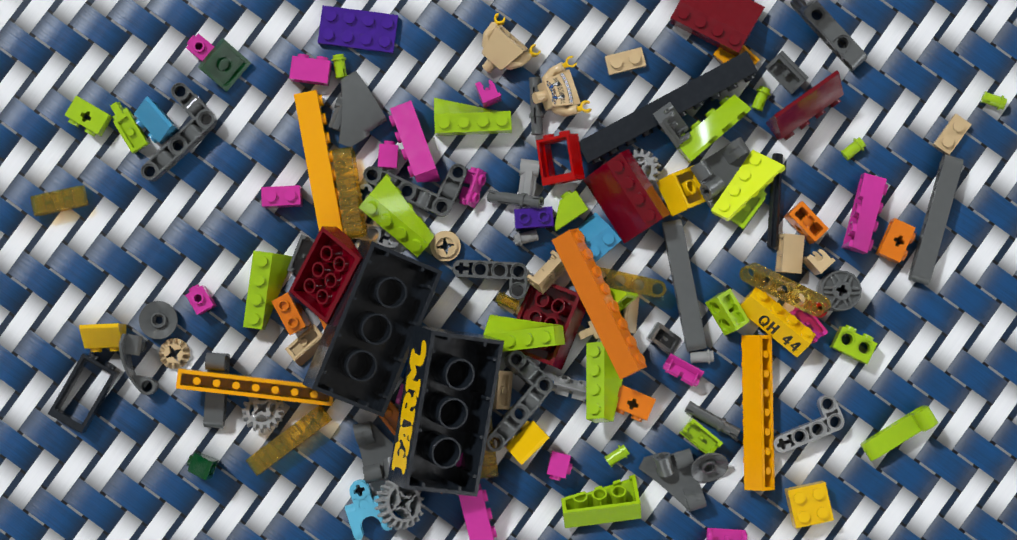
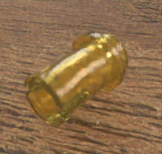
M499 291L494 301L498 306L503 305L514 312L520 303L519 300L506 295L504 291L503 293Z

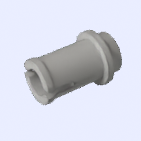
M536 229L523 233L516 232L513 235L515 245L522 247V244L538 241Z
M713 350L691 351V364L704 362L710 364V362H714Z

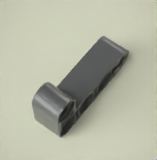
M457 260L453 264L452 269L457 277L510 280L509 294L513 299H522L526 294L527 268L523 263ZM462 263L464 267L470 268L469 264H473V275H468L470 272L468 270H464L463 274H459L456 267H459ZM477 265L485 266L486 272L483 275L476 274L475 267ZM500 265L505 268V273L502 276H497L494 273L496 266ZM519 266L524 269L523 276L516 277L513 274L515 267ZM518 285L523 288L521 296H515L512 293L514 286Z
M206 353L205 369L207 371L229 374L230 354ZM206 392L203 418L204 427L224 428L227 394Z

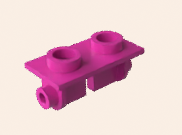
M474 167L467 171L464 183L470 186L469 188L462 187L459 196L460 204L475 208L480 200V191L485 184L487 172Z
M671 353L662 368L665 370V373H669L676 378L681 376V380L691 387H697L700 378L704 374V371Z

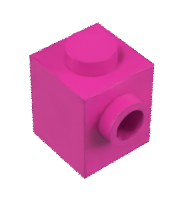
M199 33L196 36L193 35L188 40V46L186 47L201 61L214 48Z
M384 141V144H379L377 166L379 169L398 170L399 145H395L394 141Z
M197 284L189 289L190 293L186 294L197 315H202L217 306L206 286H199Z
M551 451L546 472L550 475L549 478L561 481V478H566V474L570 475L573 465L569 463L571 455Z

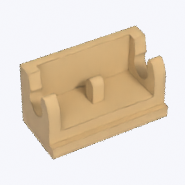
M778 234L775 272L802 274L805 235Z
M821 249L818 252L813 251V255L810 254L807 257H803V263L814 275L823 273L836 261Z
M554 250L550 252L552 254L551 258L534 276L530 274L527 276L528 283L542 294L566 271L558 253Z

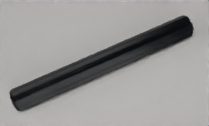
M774 153L772 159L783 164V154ZM778 173L770 184L767 247L770 248L778 246L782 173Z

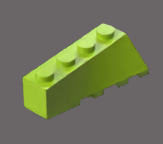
M727 95L719 102L721 106L718 109L712 108L705 114L707 118L704 121L700 122L698 120L690 127L692 129L690 138L676 149L688 163H691L751 110L750 106L736 95L732 97Z
M434 98L436 136L512 133L511 111H496Z
M386 174L358 208L418 257L430 244L434 235L421 217L417 216L413 211L412 205L409 202L407 203L401 195L402 192L399 188L395 187L392 183L390 176Z
M253 251L243 327L266 329L274 309L271 301L279 297L293 256Z
M489 315L483 334L503 340L502 352L565 345L563 325L497 315Z
M602 342L586 343V419L594 423L614 421L619 399L618 392L623 379L620 380Z
M635 474L629 476V479L620 481V479L613 481L612 485L602 487V485L595 487L593 491L588 493L583 491L562 498L565 528L642 519Z

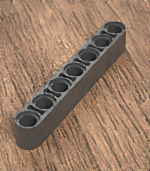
M947 154L942 156L908 277L910 281L924 285L930 283L964 160Z
M677 219L662 222L663 236L686 350L691 352L706 349V340L682 221Z

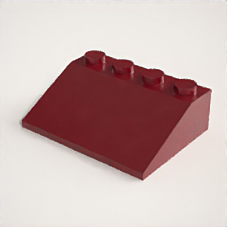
M680 0L670 18V23L718 48H722L734 56H738L765 7L752 0Z
M838 70L777 112L766 122L778 141L783 138L785 141L795 135L793 132L799 127L802 130L810 124L809 119L814 116L816 119L826 113L824 110L830 105L833 108L841 102L839 98L844 93Z
M629 149L619 153L583 179L624 244L670 215V212Z
M322 226L289 290L291 294L326 324H329L363 259L350 237L338 227Z
M552 284L542 294L530 285L516 319L563 325L565 345L518 351H521L530 358L562 370L586 312L578 293Z

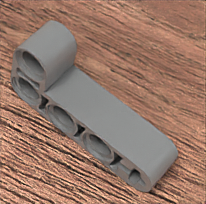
M829 395L819 397L817 408L821 417L774 436V450L784 453L842 429L845 421L836 399ZM828 398L831 401V406L825 409L822 403ZM834 416L839 421L836 427L830 425V419ZM815 424H819L821 427V431L818 434L812 432V427ZM797 431L803 433V439L799 442L794 438ZM779 439L782 441L789 439L793 443L791 445L790 442H786L783 444V448L777 446Z

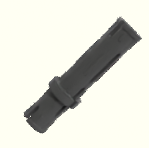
M540 77L529 78L531 108L529 118L531 119V135L534 136L544 134L542 103L535 104L532 99V94L539 91Z
M489 190L487 194V201L490 203L542 209L544 205L543 197L531 196L527 193L514 194Z
M692 401L688 403L685 412L716 428L717 432L721 431L733 439L737 438L736 436L740 433V428L727 422L724 417L720 418Z

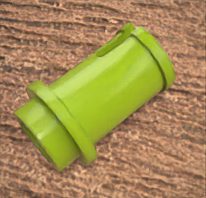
M344 54L333 55V59H331V62L334 63L335 79L347 76L345 67L346 57H344Z
M760 86L759 89H756L757 94L751 107L758 111H763L766 100L771 94L769 88Z
M987 91L984 92L981 103L997 107V110H1003L1007 102L1003 95L1000 97Z
M860 137L854 138L853 142L840 152L849 161L859 151H864L866 144Z
M624 444L622 446L618 445L619 448L604 456L611 467L623 458H628L627 456L630 453Z

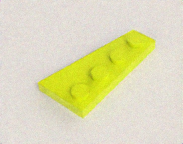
M752 150L711 209L712 214L726 221L731 220L746 206V203L752 197L755 198L759 194V191L766 184L769 185L778 173H782L786 169L785 165Z

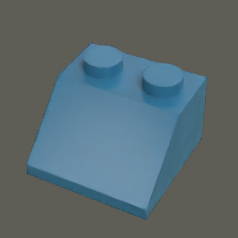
M148 96L134 113L137 117L136 123L142 129L146 127L150 132L148 136L154 143L159 142L163 145L179 131L178 127L157 103Z
M594 213L578 227L585 237L587 247L593 253L595 263L621 241V238L597 213Z

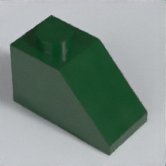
M195 452L194 455L189 456L187 461L189 468L187 471L201 479H211L219 460L200 452Z

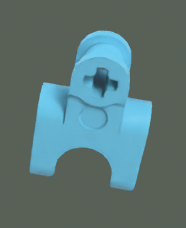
M359 479L350 486V496L353 503L345 506L352 533L356 540H362L363 519L374 516L380 523L383 517L377 516L380 511L374 509L378 506V503L374 500L379 498V496H373L369 484H366L365 480ZM357 485L365 489L361 495L359 492H355ZM381 523L384 530H392V528L387 527V523Z

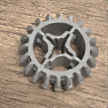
M389 480L380 486L381 491L376 493L379 498L374 500L378 503V506L374 509L380 511L377 516L383 517L381 523H387V527H394L395 530H404L408 527H413L415 525L414 522L420 521L418 516L424 514L420 509L425 507V505L421 504V501L425 499L420 497L422 491L404 489ZM399 489L403 490L407 494V496L403 495L402 491H399ZM393 511L400 515L402 519L395 516L393 514Z

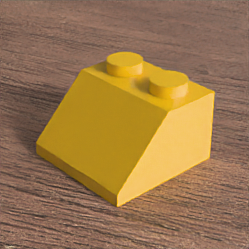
M693 166L674 172L656 182L671 216L706 202L700 192L701 185L690 169Z
M126 324L79 325L84 348L90 349V352H102V348H109L110 351H119V341L122 333L127 334Z
M527 420L520 428L522 431L518 435H514L505 446L521 465L550 438L534 420L531 422Z

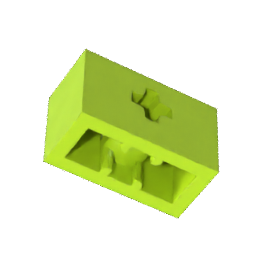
M78 96L74 98L65 113V116L70 118L68 120L69 123L76 127H79V125L86 127L85 132L93 137L96 134L102 137L113 118ZM88 115L91 117V120H86L84 117Z

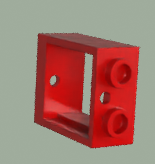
M570 130L559 132V136L547 134L543 135V139L536 140L542 186H553L585 179L578 134H571ZM567 141L571 172L555 175L550 144Z

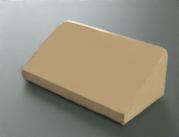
M639 297L623 309V318L628 323L630 333L633 334L636 333Z
M313 324L286 347L285 350L299 366H302L315 354L323 334Z

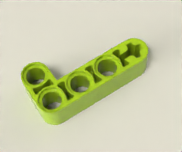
M923 405L866 439L860 445L869 460L873 461L917 433L933 428L939 422L929 406Z

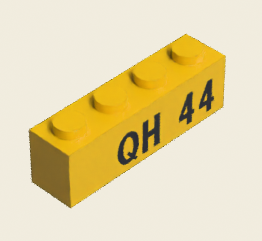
M757 286L740 304L751 321L767 334L772 335L773 339L796 357L812 343L816 336L809 327H806L794 315L784 309L781 304L773 300L765 291Z

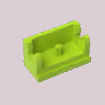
M690 418L679 432L705 454L715 453V450L723 444L722 441L693 418Z

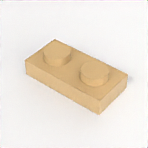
M642 47L604 57L609 76L646 67Z
M954 114L932 145L944 154L950 155L972 124L958 114Z
M499 370L492 409L509 410L512 391V371Z

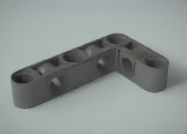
M791 0L792 8L850 70L854 71L867 59L866 53L825 10L818 0ZM817 12L820 15V20H814L811 13ZM843 40L846 43V48H840L837 45V41Z
M184 83L174 84L171 88V94L192 119L141 167V175L148 181L153 182L160 179L217 125L216 116ZM180 88H185L184 96L178 97L177 91ZM208 115L211 116V122L207 125L203 124V118ZM182 141L183 148L180 151H176L175 144ZM154 167V176L148 177L147 170Z
M462 164L452 165L437 194L374 166L367 167L364 170L363 176L368 184L376 187L382 178L388 174L392 183L401 192L405 187L412 188L410 196L402 195L407 203L409 202L411 205L437 216L445 217L450 213L454 202H456L467 172ZM454 169H462L464 172L462 177H454ZM370 171L377 172L378 176L375 180L371 181L368 179L367 176ZM439 203L447 204V210L445 212L441 213L437 211V205Z
M518 350L507 354L504 363L515 376L517 375L527 384L528 388L526 393L516 400L503 415L500 423L492 428V431L488 434L485 450L491 453L499 451L542 404L554 386L552 379L537 364ZM512 355L518 358L519 362L517 365L511 362ZM540 381L546 383L547 389L545 391L540 389ZM516 409L522 412L521 419L515 417ZM491 438L496 439V448L490 446L489 441Z

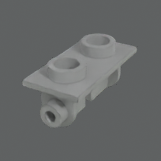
M556 375L552 391L555 394L568 397L569 391H572L573 399L585 402L586 381L573 380L566 375Z

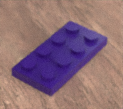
M323 5L318 44L394 54L399 16Z

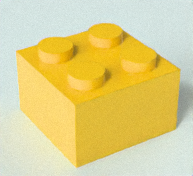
M818 481L784 489L794 528L834 520L826 482Z

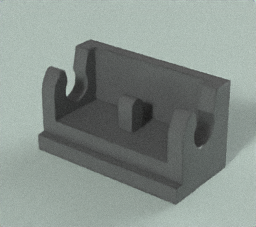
M783 50L765 67L790 94H793L809 78Z
M671 102L653 113L676 148L690 138L691 134L689 132L681 136L689 128Z
M301 234L287 269L288 271L298 274L315 239Z

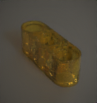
M84 185L30 197L34 216H42L89 205Z

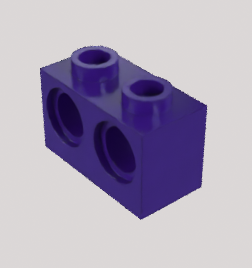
M552 206L542 207V209H514L515 230L553 227Z

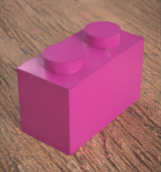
M307 54L292 56L289 79L293 82L329 86L332 63L327 57L317 56L316 59L309 58Z
M300 185L261 187L262 207L303 206L302 187Z

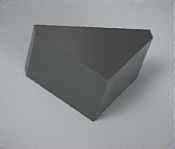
M659 322L655 323L646 337L647 340L669 354H672L681 340L679 336Z

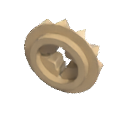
M441 231L434 235L430 243V249L433 256L438 260L451 261L458 256L461 243L454 233ZM443 238H445L447 244H454V246L448 248V254H446L444 249H437V247L443 245Z
M168 339L161 345L159 351L160 361L168 368H181L190 358V349L181 339ZM171 348H173L174 350L181 349V351H179V353L177 354V359H175L174 357H167L169 356V354L172 353Z

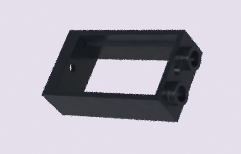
M92 352L81 355L48 412V415L80 433L86 432L120 373L115 370L117 368L115 365L99 361L100 357ZM89 361L111 375L84 422L61 410V407Z

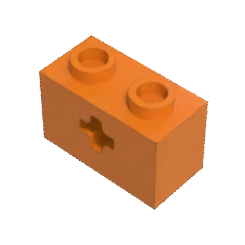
M803 201L797 203L784 216L800 235H805V240L809 244L816 242L829 229Z
M896 218L891 219L875 254L894 263H900L901 260L904 261L908 254L906 248L909 243L913 242L916 233H914L916 227ZM899 238L898 241H899L901 244L896 245V242L894 241V239Z
M290 292L271 301L289 335L296 334L312 325L299 300Z
M622 385L618 392L619 399L616 412L623 415L625 412L632 414V419L642 422V419L648 420L656 399ZM634 398L635 403L638 405L629 409L630 405L627 402L628 400L632 401Z

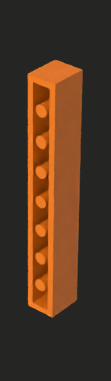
M575 228L554 238L552 242L620 380L646 368L645 358L637 347L636 339L628 329L627 321L619 311L618 303L610 293L609 285L605 283L602 277L600 267L596 265L593 259L592 251L587 247L583 233L579 228Z

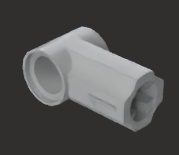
M521 158L518 194L527 193L531 196L535 195L539 160Z

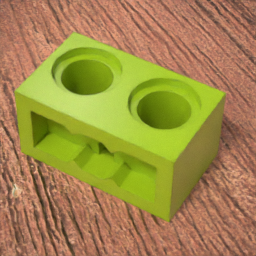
M731 289L725 290L705 302L724 336L737 331L750 322Z
M849 325L845 327L840 326L830 348L863 364H868L878 343L874 342V338L870 335L856 333L857 329ZM844 334L850 337V342L847 345L843 344L841 340ZM862 342L867 345L865 353L859 351V345Z

